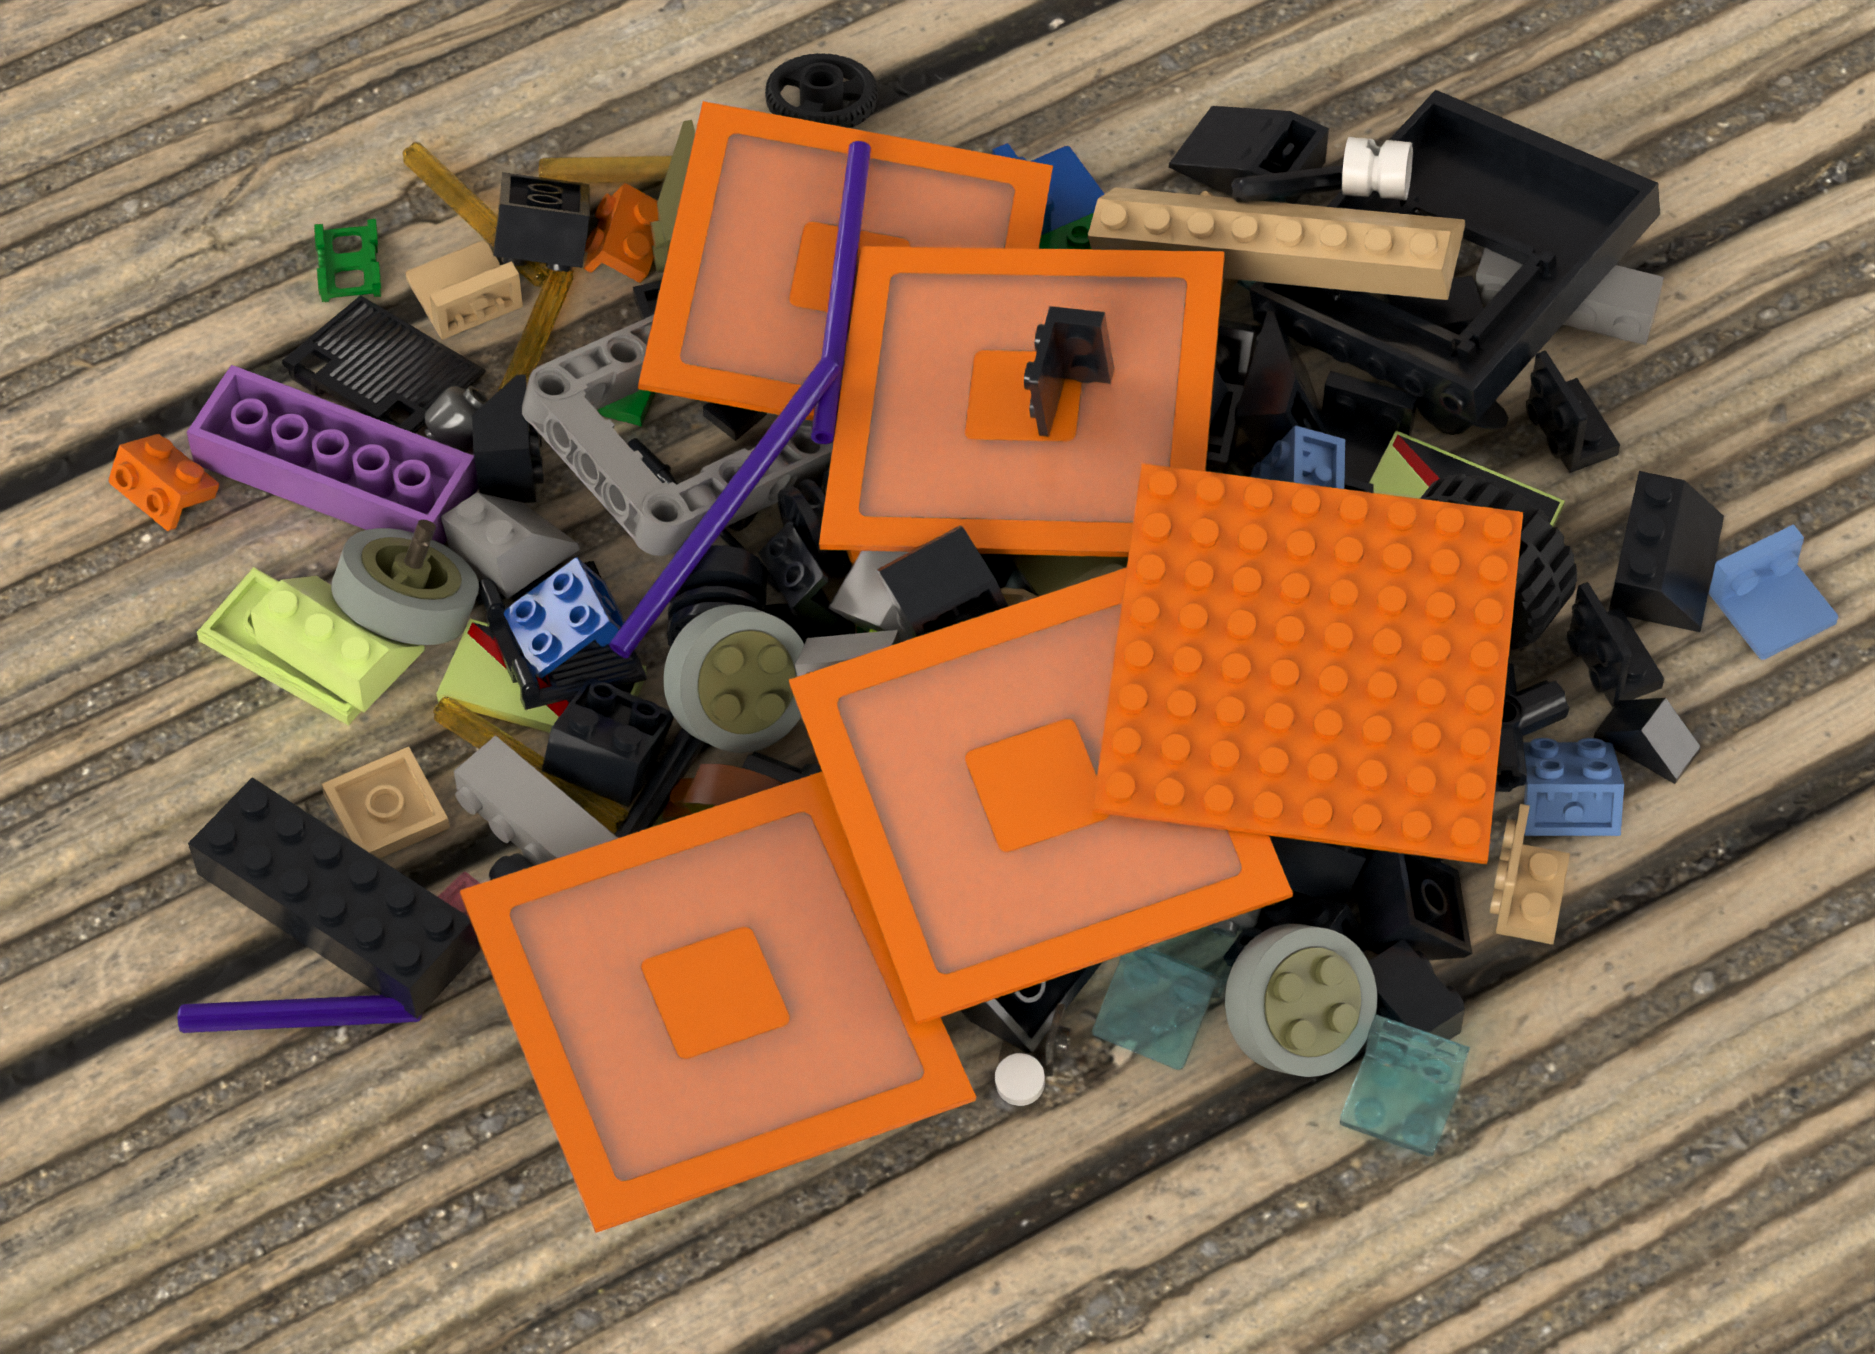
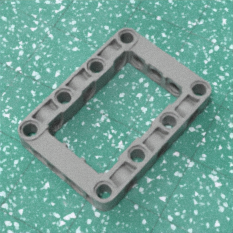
M652 315L535 368L527 384L522 403V415L634 539L640 549L651 555L664 556L680 549L754 448L748 451L743 448L703 467L700 474L677 485L674 482L669 484L667 482L662 483L644 464L642 454L638 450L634 452L614 430L615 424L610 419L605 420L597 411L598 409L640 390L638 389V383L654 317ZM804 420L726 527L778 502L777 495L781 489L788 486L798 489L799 483L805 479L813 480L815 483L821 481L822 473L830 469L833 442L830 444H818L811 439L813 421Z

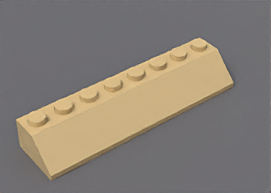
M1115 187L1098 198L1088 239L1093 250L1224 251L1223 278L1448 300L1465 228V220L1269 201L1237 202L1233 198Z

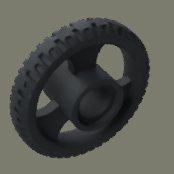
M815 53L795 57L775 68L766 82L765 97L767 107L772 114L853 128L864 122L873 113L878 100V86L871 71L863 66V64L858 63V61L836 54ZM786 85L795 86L800 89V106L795 107L782 97L781 91ZM843 100L857 101L843 109Z

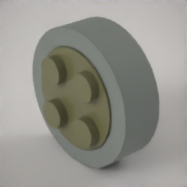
M419 520L414 533L399 529L376 528L364 530L351 536L343 547L332 579L331 590L336 603L342 611L364 628L383 637L403 643L437 645L452 641L462 634L476 600L479 583L475 572L461 556L445 545L432 540L436 529L435 524L428 520Z
M724 605L701 613L681 630L674 640L666 659L664 692L671 713L685 731L716 748L729 752L746 753L769 747L789 733L801 717L789 685V679L798 677L795 663L804 643L793 628L783 620L749 606Z
M1284 924L1272 927L1252 939L1234 962L1225 992L1227 1022L1241 1050L1251 1060L1265 1068L1304 1077L1325 1075L1348 1063L1366 1042L1372 1029L1377 1009L1375 977L1367 958L1360 948L1341 933L1302 924Z

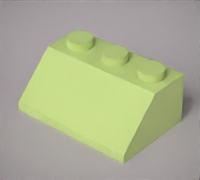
M318 576L282 579L250 610L256 642L362 712H365L425 650L424 645L395 641L378 635L356 623L336 603L332 595L331 585Z

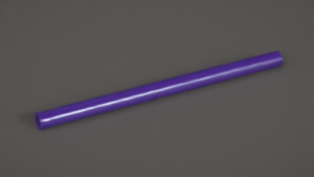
M863 141L852 142L848 150L821 358L827 357L837 363L841 372L815 405L811 439L818 444L832 443L835 435L871 154L870 145Z
M827 357L821 358L610 641L609 646L615 653L624 658H628L841 372L837 363Z

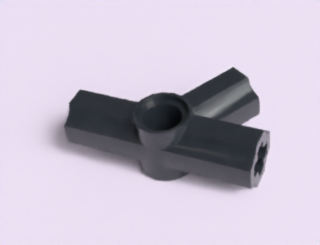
M1509 662L1499 746L1496 792H1510L1518 786H1523L1526 782L1527 768L1523 736L1565 719L1570 708L1565 698V691L1556 680L1552 682L1544 680L1517 692L1514 664Z

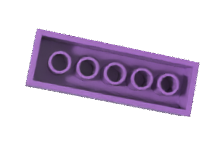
M234 365L229 367L187 431L193 462L203 468L365 530L390 528L414 533L419 520H428L436 526L432 540L444 545L447 538L441 516L474 495L479 489L474 455Z

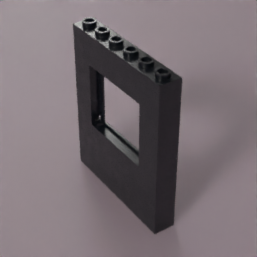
M1435 90L1389 139L1391 141L1412 143V172L1407 200L1384 199L1380 197L1378 191H1373L1369 197L1343 195L1341 190L1326 207L1464 219L1463 239L1523 264L1467 328L1458 335L1359 291L1256 281L1249 289L1253 318L1260 325L1263 326L1267 312H1274L1287 336L1294 338L1300 344L1314 347L1331 355L1339 362L1349 363L1368 372L1376 379H1384L1405 389L1413 396L1423 397L1443 406L1450 413L1460 414L1477 422L1534 358L1536 353L1542 349L1660 215L1659 184L1651 179ZM1455 342L1460 343V344L1457 346V350H1456V348H1455Z

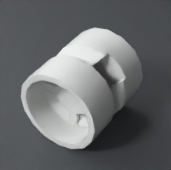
M1348 137L1343 162V195L1369 197L1373 191H1378L1380 197L1384 199L1407 200L1412 172V143L1386 140L1382 147L1377 146L1374 139Z

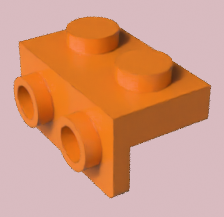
M626 183L612 196L606 194L595 212V217L599 219L597 228L592 230L586 240L585 252L588 255L583 269L592 273L603 263L641 283L648 276L654 259L651 222L658 221V200Z
M160 434L119 445L108 479L115 489L166 531L176 529L183 508L215 499L220 485L219 482L204 471L202 466L190 460L174 447L170 440L162 437Z

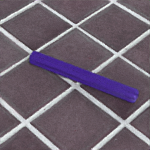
M383 995L183 1004L178 1009L177 1020L180 1032L196 1033L419 1022L422 1019L423 1013L416 1019L405 1011L404 1005L397 1000L386 998Z

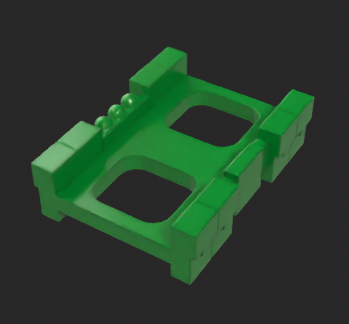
M367 219L368 226L324 230L323 224H314L316 251H318L319 268H317L318 291L322 302H329V298L367 294L381 297V273L376 253H378L376 219ZM357 235L362 239V248L358 252L338 254L333 251V240L337 237ZM352 270L364 272V284L362 286L351 288L336 287L335 275L338 272Z

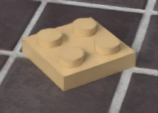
M409 746L321 784L323 794L346 837L378 859L450 828L448 817Z

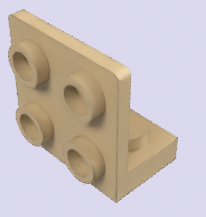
M484 240L406 271V279L441 340L523 307L518 271L512 261L500 265L497 258L493 256L488 243Z
M1520 804L1517 820L1507 819L1489 913L1499 915L1496 934L1553 945L1570 853L1523 844L1530 805Z

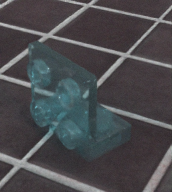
M1149 947L1121 955L1092 1033L1094 1036L1176 1070H1181L1186 1064L1211 998H1220L1227 979Z
M1375 1014L1368 1033L1366 1053L1340 1115V1125L1429 1157L1433 1156L1465 1077L1470 1047Z

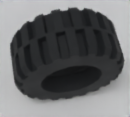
M1455 474L1436 480L1420 499L1523 512L1510 649H1518L1534 643L1543 634L1576 589L1577 566L1574 563V554L1571 547L1564 544V535L1558 527H1553L1548 522L1549 517L1540 509L1536 510L1528 504L1529 500L1519 493L1515 495L1507 490V486L1497 481L1490 483L1485 480V477L1478 475L1466 477L1465 474Z

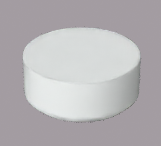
M1016 1053L1007 1056L999 1063L995 1072L997 1092L1004 1101L1012 1105L1024 1106L1033 1103L1041 1096L1045 1087V1075L1042 1065L1036 1058L1028 1054Z

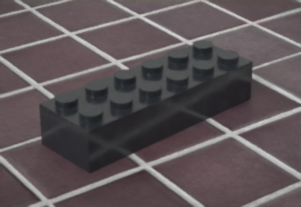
M253 777L188 842L199 876L378 994L397 1000L404 1005L405 1011L416 1019L480 951L476 933L467 915Z

